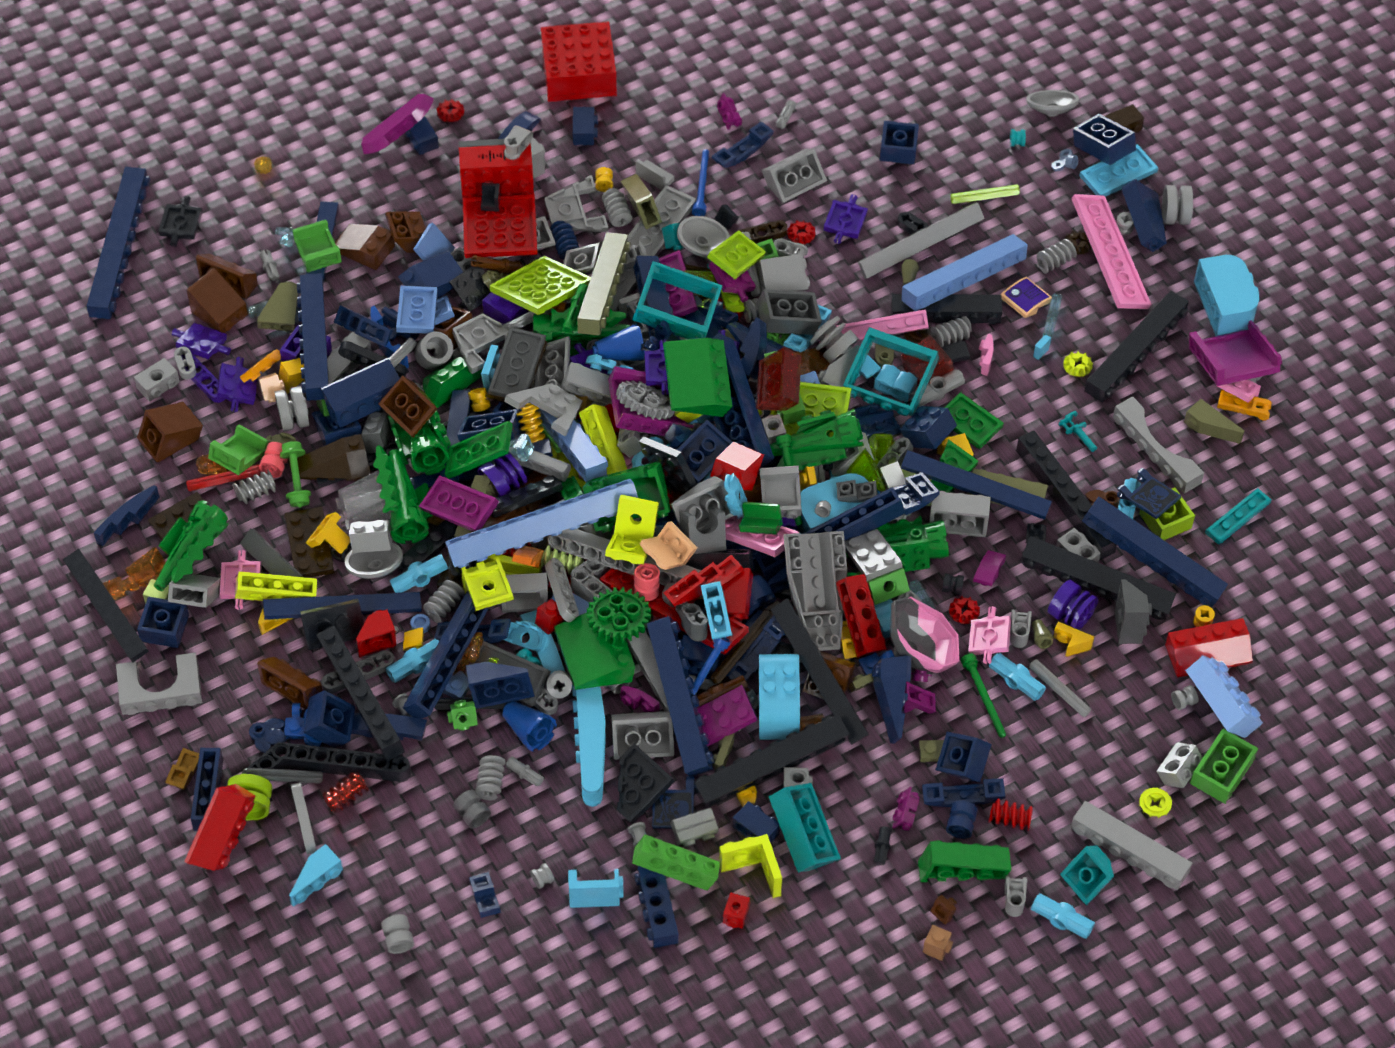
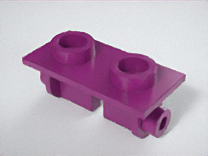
M723 93L716 106L727 130H730L732 125L736 127L741 126L742 118L736 112L737 108L733 99L726 97L725 93Z
M911 786L904 792L902 791L897 798L899 804L892 817L894 820L893 829L900 825L903 830L909 831L913 827L915 814L909 812V810L912 812L917 811L920 798L918 793L911 792Z

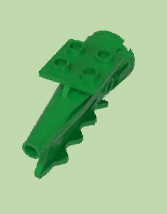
M551 308V315L533 314L534 333L546 335L545 341L547 343L570 337V357L579 354L574 348L577 343H581L586 350L589 341L593 339L601 340L630 326L617 324L626 318L625 312L610 309L609 317H606V327L602 328L600 336L578 333V320L573 333L566 334L561 329L570 308L564 312H557Z
M852 409L840 415L827 410L820 412V416L812 417V415L801 417L802 421L797 422L800 428L797 433L791 435L792 443L790 444L789 451L792 466H799V471L807 466L817 467L848 459L845 451L846 448L864 446V443L860 442V440H863L859 419L853 416L857 414L856 410ZM834 432V435L829 437L830 433ZM771 443L770 447L773 456H782V449H779L777 443ZM783 456L776 467H785Z
M437 410L414 437H411L388 414L399 454L405 465L409 464L407 458L411 457L413 469L418 473L425 472L426 475L439 473L446 467L445 463L447 460L449 461L448 447L451 446L448 436L445 435L447 430L444 424L439 422L441 418Z
M378 445L376 447V460L373 467L379 469V475L376 479V482L382 485L379 497L385 500L386 503L382 512L390 511L392 539L400 544H406L405 541L412 540V543L419 542L427 537L429 533L427 519L433 516L422 511L419 507L429 492L428 484L424 483L414 490L399 450H391L388 456L384 449Z
M198 501L188 517V523L182 517H179L158 545L169 556L154 583V587L158 591L163 592L171 581L176 583L184 575H191L193 573V562L202 560L203 549L214 544L213 539L217 538L229 525L226 522L228 517L218 506L213 504L211 507L206 505L207 501Z
M919 516L914 521L900 519L895 524L886 523L876 528L902 561V568L905 572L929 569L930 558H945L949 556L948 542H946L947 533L943 520L922 525V518Z

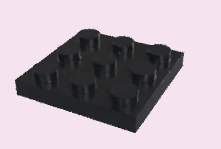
M647 437L639 440L642 447L641 451L647 457L649 463L661 462L666 486L674 491L677 490L685 494L697 485L682 452Z

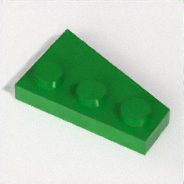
M948 439L940 462L971 472L978 465V460ZM931 480L932 484L939 491L952 493L955 489L954 487Z

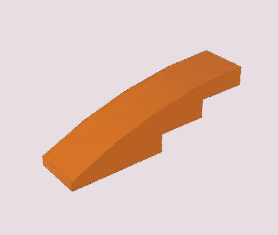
M524 546L513 554L512 561L539 568L544 550Z

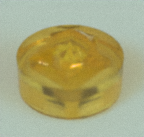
M266 156L258 157L254 161L255 170L261 174L270 172L272 170L271 159Z

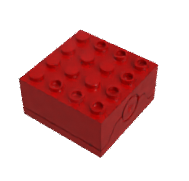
M609 21L541 27L542 57L548 102L617 96L616 66Z

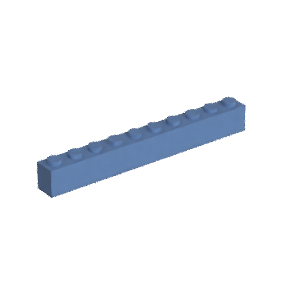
M631 479L445 541L454 567L463 568L468 566L469 562L475 560L477 562L484 561L489 555H501L506 553L507 549L513 547L514 549L522 548L525 546V543L542 541L543 537L548 535H560L566 529H578L581 527V524L598 522L599 518L604 516L613 517L617 515L620 495L638 498L634 483Z

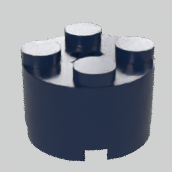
M759 575L753 577L749 616L745 620H749L758 610H764L777 599L766 579Z

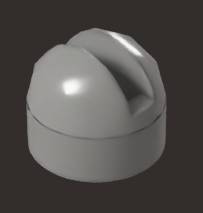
M826 500L818 502L815 513L823 518L830 515L831 504Z

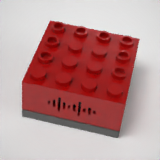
M505 139L458 141L462 200L468 197H482V183L500 184L501 196L534 194L531 143L525 148L519 158L511 160L506 158L504 154L506 149L504 145Z

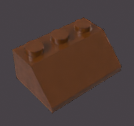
M199 254L195 257L200 278L214 268L236 293L246 300L258 285L256 273L251 269H245L236 263L228 262L212 254Z
M276 657L259 660L257 663L263 685L293 703H301V708L305 710L308 709L309 698L323 691L322 684L317 679H311L302 670L294 669L283 659L279 660Z

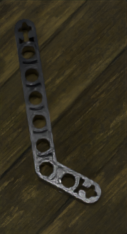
M284 742L275 744L247 767L319 771L328 774L405 782L411 776L410 762L403 756H397L386 761L383 754Z

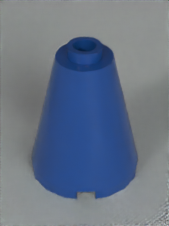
M638 324L631 325L595 342V346H592L593 354L602 356V359L613 361L645 360V350H642L644 342Z
M515 701L506 704L503 708V718L530 751H534L533 749L536 748L541 750L552 740L554 736L553 728L557 727L556 720L552 716Z

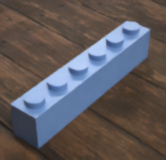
M540 408L536 410L541 412V416L538 418L542 419V426L585 482L607 475V459L604 456L602 457L598 447L592 444L590 437L582 431L579 423L573 420L567 435L564 436L551 429L553 421L558 418Z

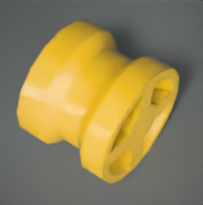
M1206 605L1198 607L1193 619L1195 627L1212 624L1215 616L1214 610Z

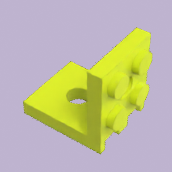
M620 495L615 530L606 548L605 556L613 560L630 561L632 564H644L647 554L639 543L644 539L654 537L659 502ZM638 514L641 516L642 520L635 521L633 520L632 515Z
M496 557L493 562L484 563L483 561L476 563V567L461 568L463 590L465 594L469 591L476 611L514 600L499 557ZM487 585L492 590H485L483 587Z
M768 834L758 837H747L743 841L728 842L720 846L719 867L721 873L761 863L772 897L781 896L782 875Z

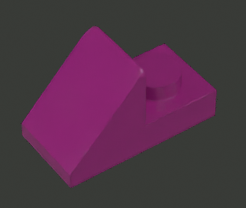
M906 682L905 693L908 694V699L904 704V712L907 713L915 708L929 714L936 712L935 693Z

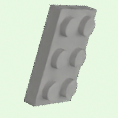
M878 529L845 541L846 553L859 571L865 574L867 581L902 568V561Z

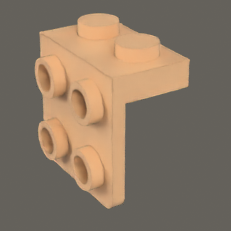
M672 521L667 522L657 537L644 539L639 543L643 551L656 561L658 567L664 570L686 565L697 550L695 544Z

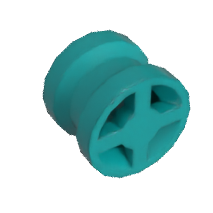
M1011 129L1010 147L1015 145L1025 147V129L1020 131Z

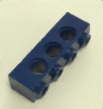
M637 866V873H634L636 886L640 885L641 888L638 896L640 904L644 903L645 910H642L644 922L649 924V928L646 929L648 940L653 941L654 948L679 943L678 929L665 875ZM650 884H653V885H655L656 887H654V888H649V887H647V886L650 885ZM656 902V903H659L660 905H659V906H653V905H651V904ZM663 921L664 924L658 925L656 922Z

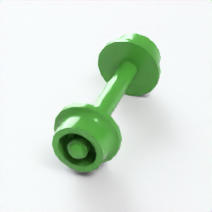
M298 441L282 444L280 457L290 459L294 491L286 494V499H289L291 507L301 508L310 503L309 496H311V491L301 489L297 457L305 455V450L302 449L301 442Z

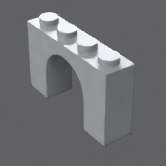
M196 652L176 655L177 679L170 688L161 692H150L141 687L136 661L133 663L116 664L119 705L122 715H134L139 712H154L159 709H174L179 706H194L202 703Z

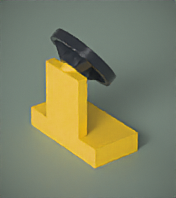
M334 512L326 515L306 544L311 548L321 545L325 539L331 545L332 557L337 561L345 562V554L349 553L352 547L349 536L336 524L341 516ZM333 548H334L339 554H342V558L337 557V556L333 553Z

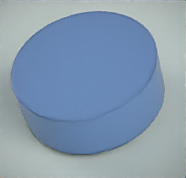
M417 614L412 617L410 621L412 630L423 628L424 633H426L430 629V619L428 616Z

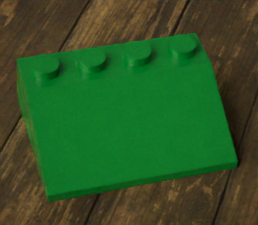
M698 338L664 342L663 348L671 410L723 417L732 408L724 340Z
M587 612L577 616L572 622L565 621L554 626V631L575 690L632 682L635 664L625 638L624 643L620 639H617L614 643L613 638L605 641V636L598 638V633L593 634L592 628H589Z

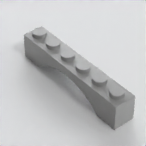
M1133 396L1115 406L1114 421L1125 430L1129 437L1133 438L1141 450L1146 452L1150 460L1159 466L1162 473L1171 479L1177 489H1180L1185 494L1202 483L1204 472L1193 460L1173 454L1155 440L1146 425L1145 409Z

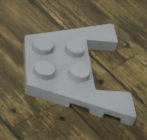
M592 175L586 177L585 181L576 182L572 187L566 190L561 189L544 198V204L551 225L556 221L562 220L571 224L574 231L609 232L605 215L586 218L579 197L582 194L596 192Z
M483 313L453 328V336L471 374L481 370L485 364V361L477 353L489 348L491 345L506 340L509 331L502 327V323Z
M552 383L507 394L504 401L516 409L531 403L558 418L553 421L551 429L564 436L567 435L582 405V400Z

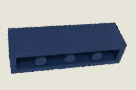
M200 747L191 812V823L194 831H198L216 788L220 787L223 768L221 748Z

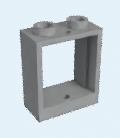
M547 573L506 575L514 600L498 605L502 606V613L537 610L538 606L548 601Z

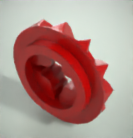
M444 100V103H439V107H437V116L445 122L458 121L465 112L464 106L460 104L459 100Z
M796 220L795 223H790L789 228H787V235L792 242L807 244L815 238L816 231L811 222L806 223L805 220L802 222ZM803 229H805V233H804V232L798 233V230H801V231H802Z
M962 595L958 599L954 598L953 602L950 603L949 614L954 621L960 624H970L971 620L978 619L980 607L977 601L972 600L971 597L964 598ZM967 605L968 609L962 614V608Z

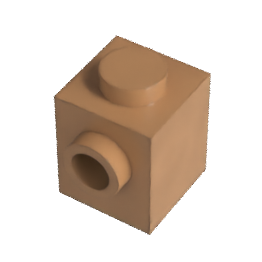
M932 925L924 941L923 953L942 961L945 954H949L953 946V941H951L952 933Z

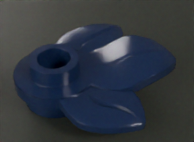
M271 718L264 723L257 722L249 729L250 737L255 740V747L263 753L267 752L271 745L287 742L286 736L281 730L285 726V721L282 719Z

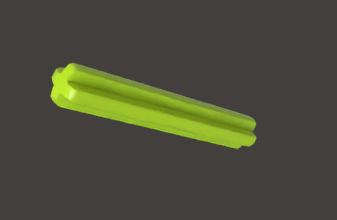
M1016 184L953 193L950 196L952 204L1014 196L1020 193V188Z

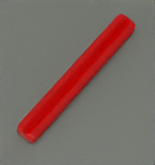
M257 464L250 466L239 475L232 471H226L187 480L186 485L188 491H194L253 477L255 474L259 476L261 470Z

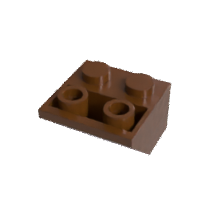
M420 211L386 212L385 215L394 241L406 253H416L413 249L426 229Z
M820 651L845 693L850 684L856 663ZM808 673L803 692L824 699Z

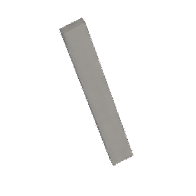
M978 202L859 261L858 264L864 279L985 219Z

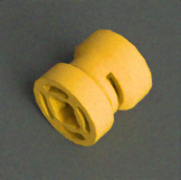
M607 167L598 168L595 172V186L598 191L605 192L613 188V171Z
M477 388L468 392L469 399L473 402L471 406L474 412H480L491 407L490 401L486 399V388Z

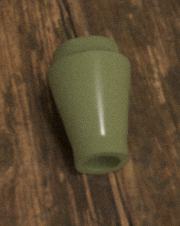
M907 259L901 265L903 286L915 280L919 270L917 261Z
M1042 620L1033 621L1031 625L1035 644L1041 649L1050 647L1053 644V635Z

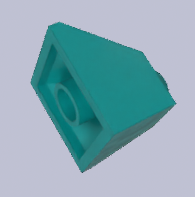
M1098 845L1085 846L1060 874L1085 905H1088L1114 877L1111 861Z

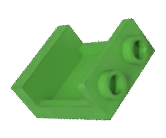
M327 220L318 221L292 230L295 245L307 273L342 262L340 249L335 245Z
M237 425L235 434L221 444L214 440L210 443L208 459L239 475L262 459L268 445V440L241 425Z

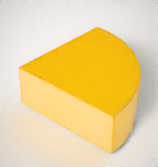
M755 785L737 793L736 797L742 807L748 801L755 805L757 799Z

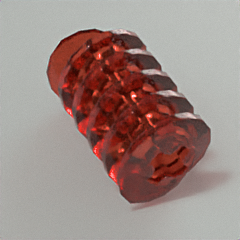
M358 772L350 773L348 778L344 777L342 779V783H336V788L331 787L329 792L325 791L323 798L333 812H336V808L343 811V803L346 806H350L349 798L355 802V794L362 797L361 790L369 792V788Z

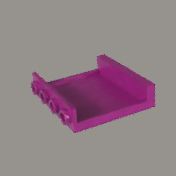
M1252 320L1249 321L1248 330L1207 339H1201L1196 331L1189 333V349L1217 386L1280 372V365L1282 364L1281 355L1276 352L1274 346L1269 343L1266 336L1261 333L1259 327Z
M614 366L608 378L616 428L665 436L673 423L691 429L694 428L693 425H689L687 422L676 417L675 412L671 418L666 420L661 418L659 420L656 417L652 419L648 416L644 417L643 414L638 415L636 411H630L631 408H625V404L619 403L620 400L616 396L619 384L626 382V380L629 382L634 380L636 383L640 381L645 384V372ZM654 385L656 389H661V385Z

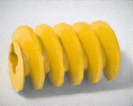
M527 403L517 413V416H523L518 421V423L524 424L520 430L526 431L525 434L521 435L522 438H527L523 445L541 441L546 437L545 434L541 433L544 427L539 426L543 423L542 419L538 418L541 416V412L536 411L539 408L531 403Z

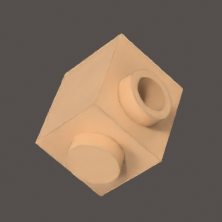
M276 373L258 377L263 399L269 401V403L276 402L274 391L285 390L283 380H279Z

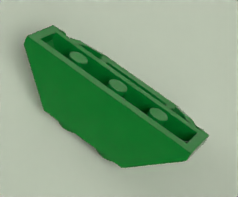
M453 358L423 379L424 393L438 408L452 398L453 390H464L481 378L483 368L471 374L464 358Z

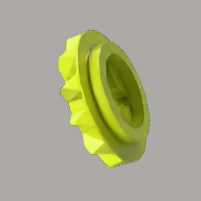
M1078 351L1077 353L1071 352L1068 356H1065L1063 367L1068 374L1075 377H1083L1091 372L1093 363L1091 357H1088L1086 353L1081 354ZM1081 361V364L1075 367V362Z
M1149 788L1141 794L1139 806H1141L1143 813L1149 814L1150 817H1158L1159 819L1163 815L1166 816L1171 810L1172 799L1166 791L1160 788ZM1152 800H1153L1154 802H1157V801H1158V802H1159V807L1156 806V805L1151 806Z

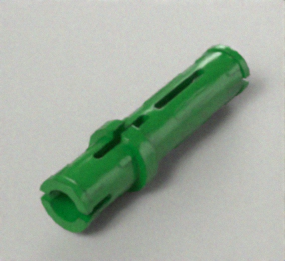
M578 284L575 296L571 298V306L561 329L566 334L573 333L588 288L586 284Z

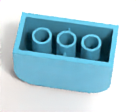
M1220 255L1199 259L1194 284L1215 336L1248 330L1249 321L1252 320L1254 322L1259 303L1258 287H1255L1253 275L1249 273L1245 262L1233 255Z
M850 473L832 477L827 481L818 482L802 490V524L798 526L799 532L803 534L863 503L838 501L836 483L855 480L856 484L868 482V480L861 475ZM823 500L831 504L830 515L825 518L815 513L816 505Z
M759 654V740H784L790 733L800 732L799 654Z

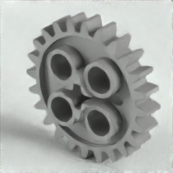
M626 380V382H622L618 386L616 396L620 400L619 403L625 404V408H631L630 411H636L638 415L643 414L644 417L648 416L652 419L656 417L659 420L661 418L666 420L671 418L675 412L671 410L670 397L666 395V392L663 395L661 393L662 389H656L654 385L649 386L640 381L636 383L634 380L631 382Z

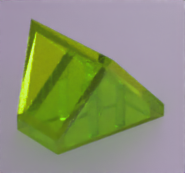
M873 434L868 439L875 460L867 467L868 470H873L895 443L893 435Z
M865 448L846 472L847 474L861 475L868 482L876 481L877 490L884 491L885 485L880 469Z

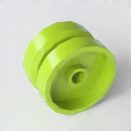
M253 774L235 775L228 780L227 786L237 784L256 795L253 801L254 807L248 813L246 820L255 821L268 816L270 811L269 799L272 795V783L269 780Z

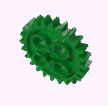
M614 587L613 592L606 589L605 595L599 592V598L593 597V602H589L587 622L589 623V628H592L593 634L598 633V638L605 636V641L613 638L614 643L617 639L624 643V638L632 641V636L639 638V632L645 633V628H648L647 623L651 622V608H649V602H645L644 596L639 598V592L632 594V589L625 592L624 587L620 591H617L616 587Z

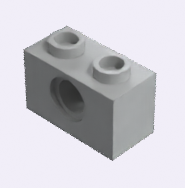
M165 358L134 376L136 388L149 402L180 383L177 370Z

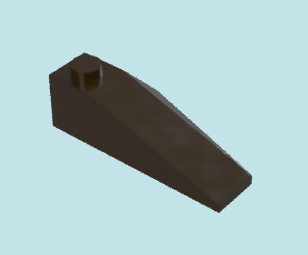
M361 434L341 438L297 458L300 479L316 480L317 478H328V480H335V478L346 479V481H355L371 477Z

